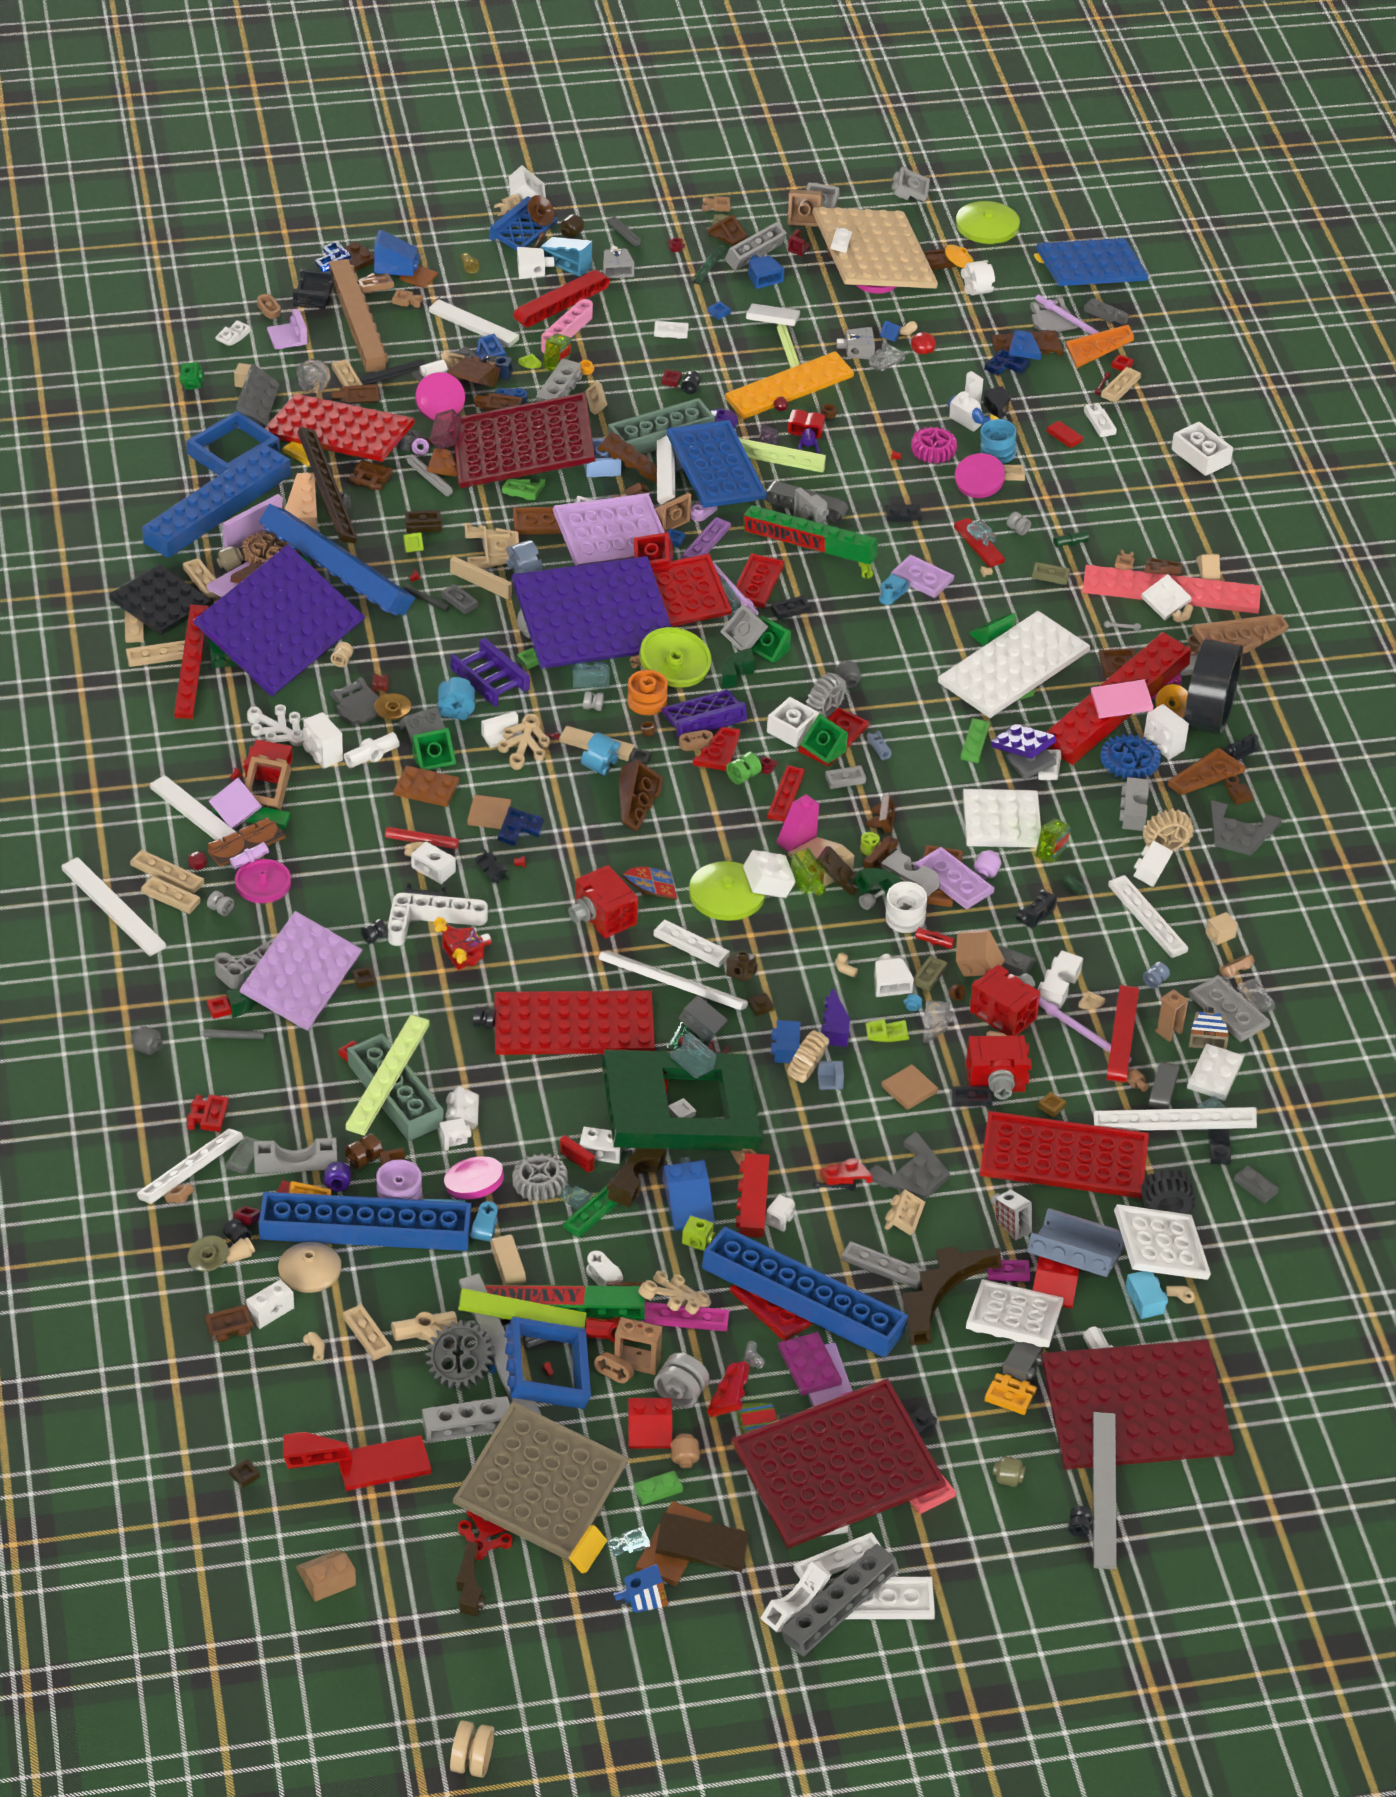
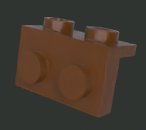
M246 1304L208 1314L204 1317L211 1341L223 1342L230 1339L229 1337L233 1335H238V1337L250 1334L254 1327Z

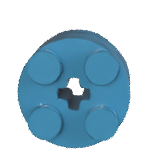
M460 677L450 678V681L447 682L443 681L438 688V709L440 715L451 719H468L475 708L474 687L470 685L467 679Z
M596 732L587 744L589 746L587 752H583L581 764L606 776L610 770V765H615L618 761L619 755L617 752L620 749L621 743L602 733Z

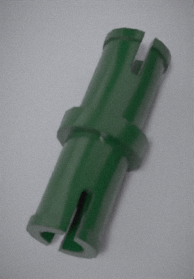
M1087 531L1080 533L1070 532L1064 536L1054 537L1053 544L1056 548L1067 545L1075 546L1077 543L1088 542L1089 534Z

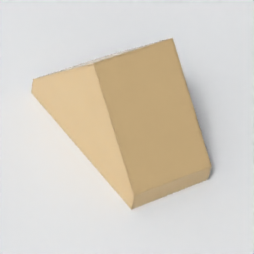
M1219 554L1198 556L1196 560L1201 578L1220 581Z

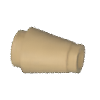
M241 1238L229 1248V1253L225 1260L227 1264L252 1256L251 1254L255 1252V1249L249 1238Z

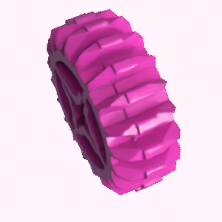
M931 426L930 428L924 427L923 430L919 429L918 432L914 433L911 440V449L914 456L918 457V460L923 459L924 463L927 461L930 464L932 462L936 464L939 462L944 463L945 460L950 461V458L954 457L957 451V441L954 438V434H950L949 430L945 431L944 428H932Z

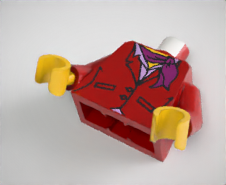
M437 917L433 922V925L436 926V932L442 931V947L457 970L467 966H476L484 958V947L491 945L489 934L478 936L472 927L464 929L453 928L442 917Z

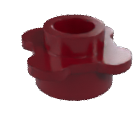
M673 238L667 241L672 252H680L685 248L681 238Z
M766 756L761 757V773H772L774 767L777 766V761Z

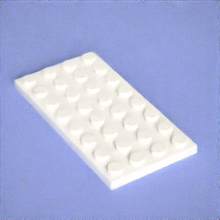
M1037 611L940 675L938 683L991 718L1089 652L1090 645Z

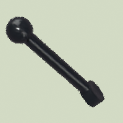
M815 1181L813 1184L816 1189L820 1187L848 1188L850 1191L856 1189L855 1183L827 1185V1183Z

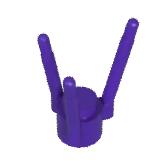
M810 428L804 430L797 450H801L802 445L807 447L814 445L817 454H821L818 440L815 439V432Z

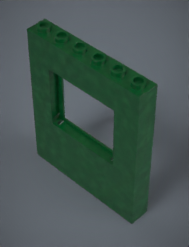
M604 1050L602 1071L613 1147L733 1151L752 1149L753 1151H758L759 1144L763 1143V1131H760L761 1118L757 1117L758 1103H755L756 1091L752 1089L753 1076H750L751 1063L747 1062L746 1054ZM664 1079L718 1081L724 1119L670 1117Z

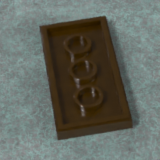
M663 1512L655 1553L742 1573L749 1532Z

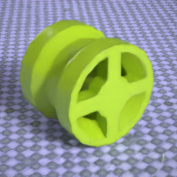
M874 832L864 833L861 836L860 851L864 855L869 856L875 847L879 846V836Z

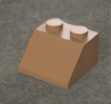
M791 189L789 192L788 225L818 226L812 212L814 207H822V191Z
M684 494L655 507L665 533L669 528L675 529L690 522L691 494Z
M989 929L958 932L956 962L964 977L985 975L989 969H993L998 964L1001 966L1005 962Z
M339 1550L296 1566L315 1602L356 1585L355 1568L347 1554Z

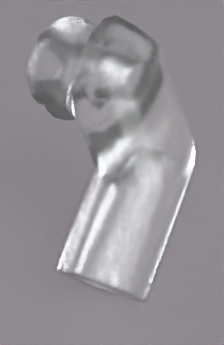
M749 1341L746 1346L744 1360L752 1367L761 1369L765 1364V1360L756 1352L757 1343Z

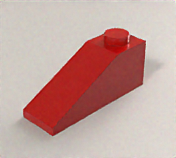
M307 1432L283 1435V1457L288 1469L352 1460L348 1443Z

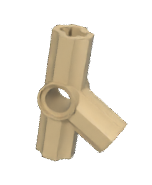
M454 1311L434 1315L428 1312H421L416 1318L392 1322V1335L396 1341L417 1337L421 1340H427L433 1345L434 1342L431 1340V1337H438L436 1330L443 1332L444 1324L451 1328V1321L458 1326L457 1316ZM453 1341L447 1343L446 1349L450 1348Z

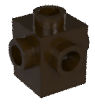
M734 951L727 958L726 976L737 978L739 981H746L756 974L758 969L756 955L745 951Z

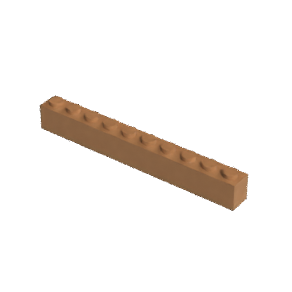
M349 259L330 261L329 269L333 273V285L365 371L373 372L386 369L388 355L384 353L383 343H380V334L377 333L376 323H373L372 313H369V305L366 303L365 295L362 294L361 284H358V276L355 275L354 266L350 264Z

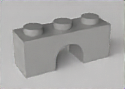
M1127 777L1126 785H1122L1121 795L1125 796L1121 797L1120 808H1124V810H1120L1119 821H1123L1122 829L1144 831L1143 826H1145L1147 818L1149 780Z
M897 850L881 862L883 870L897 875L904 882L917 883L923 887L927 897L940 887L937 872L925 865L913 871L910 857Z

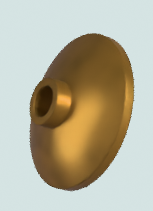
M385 694L376 700L374 709L380 717L396 720L409 714L411 702L401 694Z

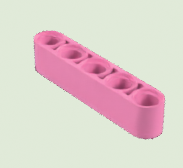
M588 299L580 300L541 335V351L544 354L555 353L592 319V301Z

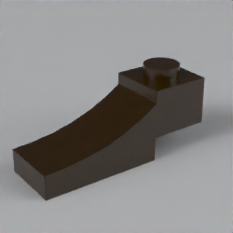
M468 1541L456 1580L457 1590L462 1591L459 1600L460 1613L477 1617L479 1609L483 1610L485 1606L486 1596H483L482 1587L477 1585L475 1578L476 1561L479 1553L478 1545L475 1542Z

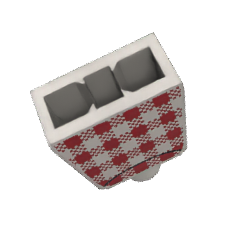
M1013 1190L1003 1194L996 1193L992 1196L991 1203L995 1205V1219L1013 1239L1018 1240L1032 1232V1202Z

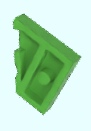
M508 479L502 487V493L513 497H522L526 500H535L544 488L546 479H540L539 483H530V479Z

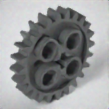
M462 1320L459 1321L458 1326L451 1321V1328L444 1324V1331L436 1330L438 1337H431L434 1344L427 1345L431 1352L425 1354L427 1358L431 1359L426 1362L429 1367H432L429 1372L435 1374L434 1379L436 1381L441 1379L440 1383L443 1386L448 1383L450 1389H453L455 1384L459 1390L462 1389L463 1384L470 1389V1382L477 1386V1378L485 1380L483 1373H490L487 1366L494 1365L489 1359L495 1357V1354L490 1351L495 1348L492 1343H489L492 1340L489 1335L485 1336L487 1332L484 1329L480 1330L478 1324L473 1327L471 1321H468L466 1326ZM471 1340L476 1341L474 1347L467 1348V1344ZM455 1341L452 1348L446 1349L448 1342ZM470 1361H475L473 1368L466 1369V1365ZM448 1362H454V1365L451 1369L445 1370V1366Z

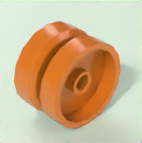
M641 670L632 674L628 680L627 703L629 708L635 713L648 716L662 712V707L667 706L668 681L666 677L654 670Z

